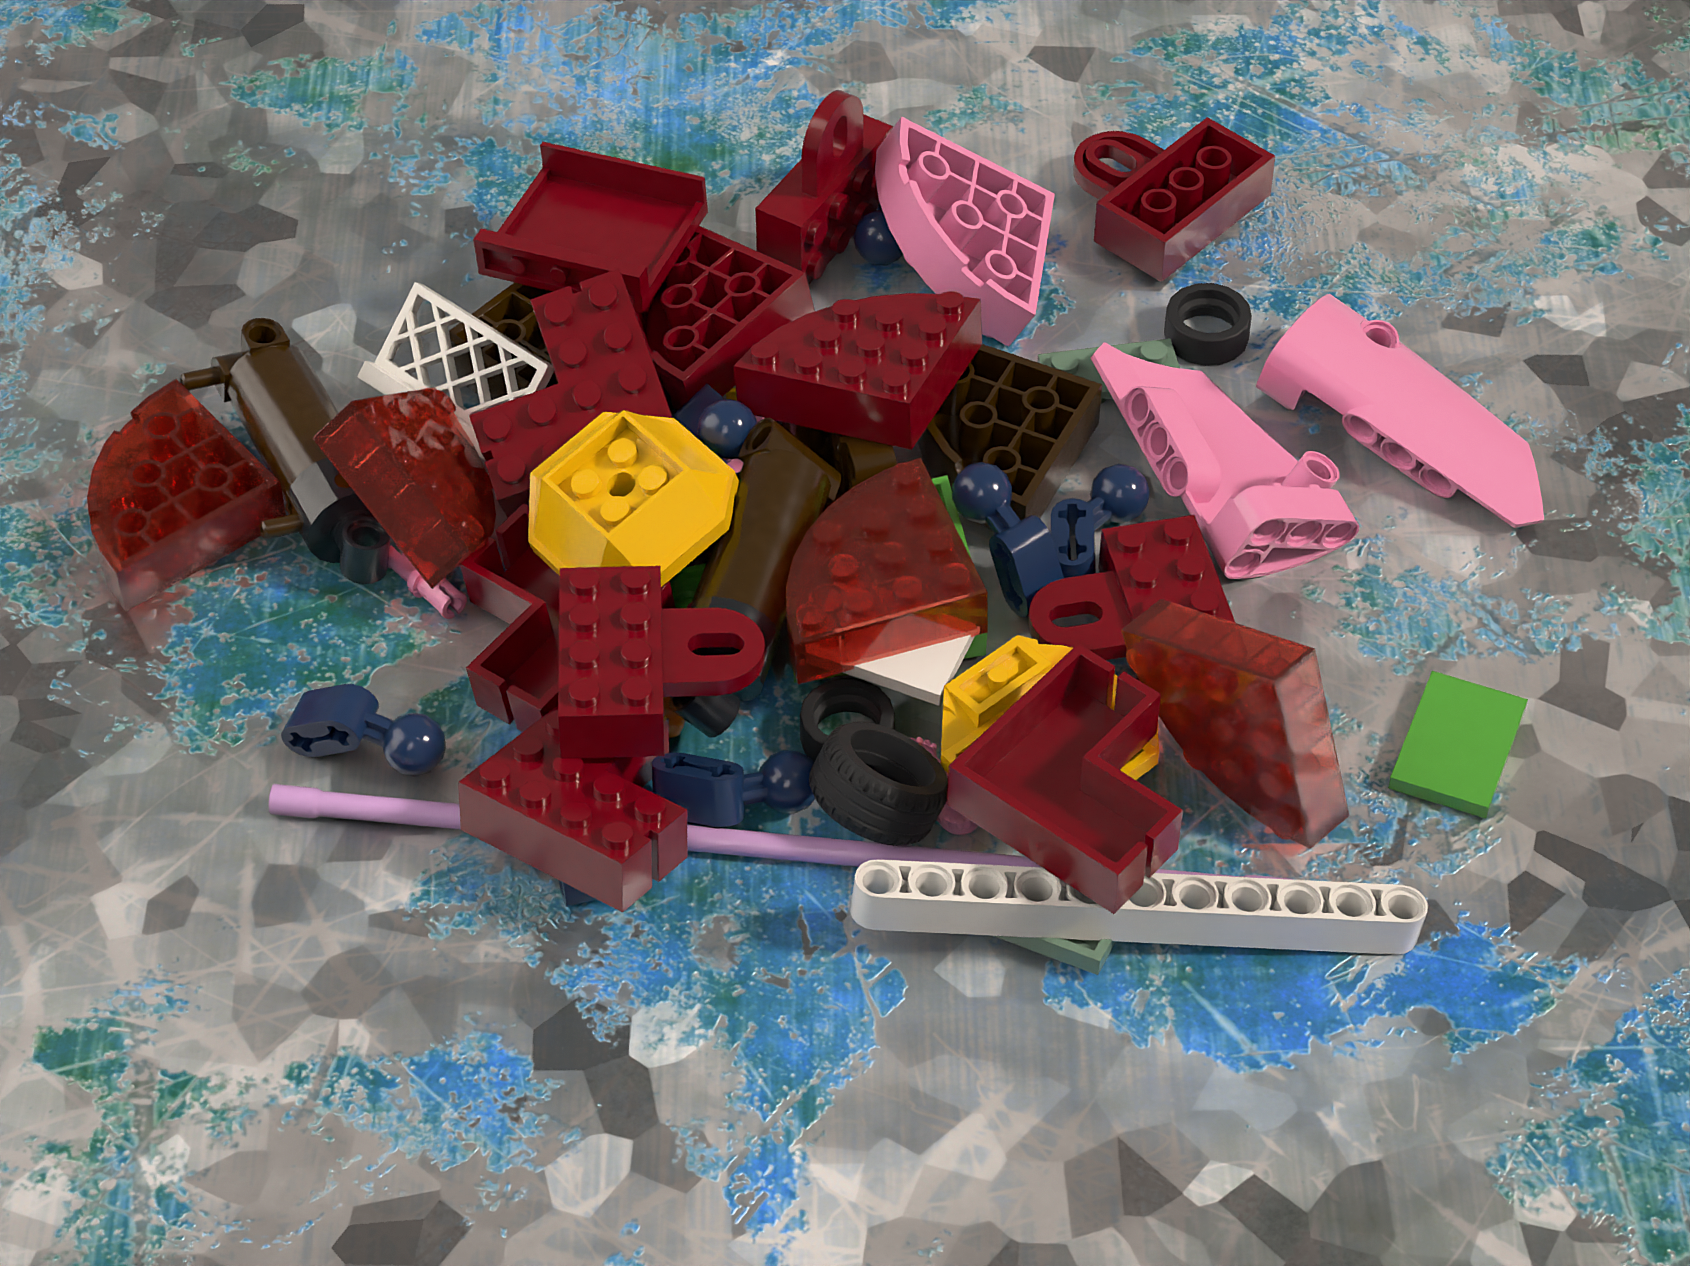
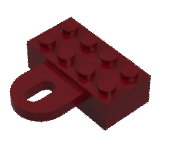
M835 90L828 94L819 104L810 120L803 141L801 160L755 208L756 251L805 272L808 285L814 279H819L823 275L827 264L836 254H841L847 248L850 239L854 235L858 221L864 215L878 209L879 198L875 179L876 152L893 129V126L864 115L862 102L857 96L842 90Z
M1206 117L1165 150L1147 139L1129 132L1107 131L1092 135L1082 141L1075 151L1073 175L1077 184L1085 192L1099 199L1096 202L1093 242L1162 282L1271 195L1275 155ZM1099 159H1113L1131 171H1118Z
M1195 515L1101 529L1098 564L1100 573L1053 581L1040 589L1032 599L1028 624L1032 639H1037L1038 644L1063 645L1074 648L1079 643L1105 660L1130 657L1137 680L1161 694L1159 709L1244 696L1249 656ZM1090 614L1099 619L1094 623L1070 627H1060L1052 622L1058 618Z
M661 566L560 568L558 722L561 759L665 756L663 697L718 696L734 693L747 687L756 680L764 666L765 641L762 631L749 617L726 608L662 609ZM703 647H734L740 650V652L733 655L706 656L694 654L692 651Z

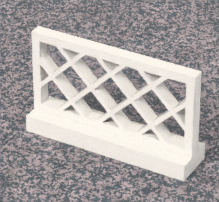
M415 282L375 363L365 361L357 377L484 459L469 415L544 389L554 372V368L550 363L430 288ZM426 299L432 304L435 321L419 327L417 312L423 300ZM445 312L450 314V316L446 317ZM463 322L468 342L452 348L448 326ZM437 331L441 352L425 358L421 336ZM478 332H479L480 334H482L483 337H480V338H479V337H478ZM410 341L414 362L401 367L393 362V359L400 345ZM496 343L498 344L501 363L485 369L481 347ZM470 351L474 373L458 379L454 357ZM511 353L517 356V358L512 359ZM443 361L447 383L434 388L430 384L427 367ZM528 363L536 368L537 371L529 387L518 390L514 368ZM503 373L508 394L491 400L487 378ZM476 382L480 405L466 409L463 406L460 388ZM449 392L450 398L446 396L445 393Z

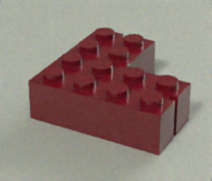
M619 268L579 282L582 289L580 292L573 293L571 286H567L530 300L558 384L469 415L481 453L486 460L485 465L497 501L507 518L523 503L529 506L530 473L601 413H619L625 410L644 416L673 418Z
M525 503L495 530L505 569H507L505 572L496 540L489 536L460 563L470 602L510 624L466 667L476 704L509 725L515 720L516 727L521 732L525 731L558 705L559 575L533 552L528 542L529 506ZM669 581L661 587L662 609L675 608Z
M1078 643L949 765L947 805L1109 912L1115 914L1143 886L1144 875L1150 878L1178 850L1183 810L1120 770L1157 734L1161 694L1123 671L1117 677L1114 710L1111 709L1115 666Z
M558 705L458 782L460 826L462 831L621 912L627 910L652 888V879L658 882L661 881L688 857L687 809L642 788L652 780L651 762L657 756L561 759ZM664 716V751L666 754L669 753V718Z

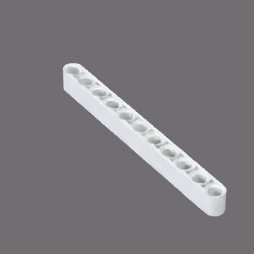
M878 859L869 860L861 864L856 870L850 912L857 924L872 930L1098 941L1100 939H1112V941L1397 955L1411 951L1416 945L1427 914L1428 904L1425 897L1418 890L1405 885L1154 873L1150 878L1144 875L1143 886L1113 914L1042 867Z

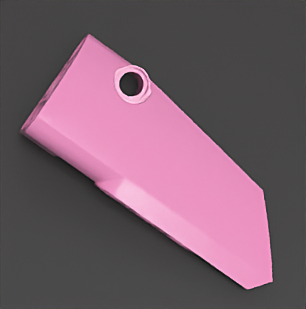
M1327 294L1318 299L1297 319L1271 351L1259 376L1256 388L1286 409L1294 410L1306 392L1312 393L1343 415L1342 424L1350 436L1436 496L1451 498L1459 489L1514 528L1538 524L1544 521L1538 475L1528 442L1469 394L1399 341L1396 329L1390 323L1383 320L1369 321L1331 294Z
M1105 342L1092 355L1091 360L1162 487L1168 495L1181 497L1190 515H1195L1205 542L1227 578H1255L1301 566L1344 546L1357 535L1359 531L1358 522L1339 491L1331 489L1339 479V471L1336 465L1328 457L1315 451L1306 452L1297 461L1250 419L1202 371L1173 368L1148 362L1125 354Z

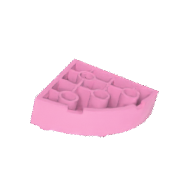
M901 116L876 152L875 179L877 192L888 227L904 254L906 262L916 270L922 280L936 294L954 291L962 294L964 297L981 299L982 334L986 337L994 338L1009 347L1036 314L1055 194Z

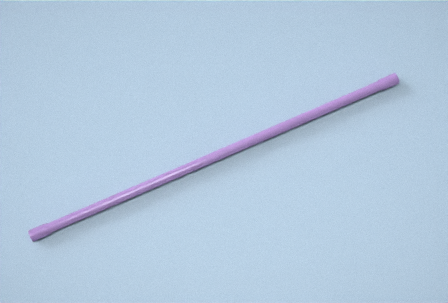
M279 784L272 785L269 795V812L272 815L304 818L331 817L461 830L459 804L327 792L318 788ZM687 825L688 851L855 867H859L869 860L878 859L1041 867L1026 856L908 845L892 846L876 842ZM1158 869V870L1155 872V873H1167V874H1188V875H1208V876H1229V877H1249V878H1270V879H1290V880H1293V879H1291V878L1269 877V876H1259V875L1231 876V875L1198 873V872L1166 870V869Z

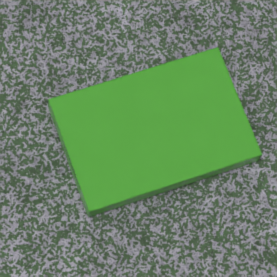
M1432 671L1390 776L1388 788L1486 819L1524 716L1528 699Z

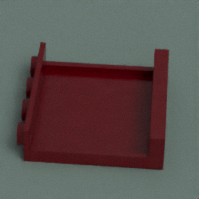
M542 141L540 151L543 167L500 229L495 232L481 228L473 239L478 273L549 291H556L571 286L573 293L582 291L579 282L619 268L635 311L644 312L708 213L705 177Z

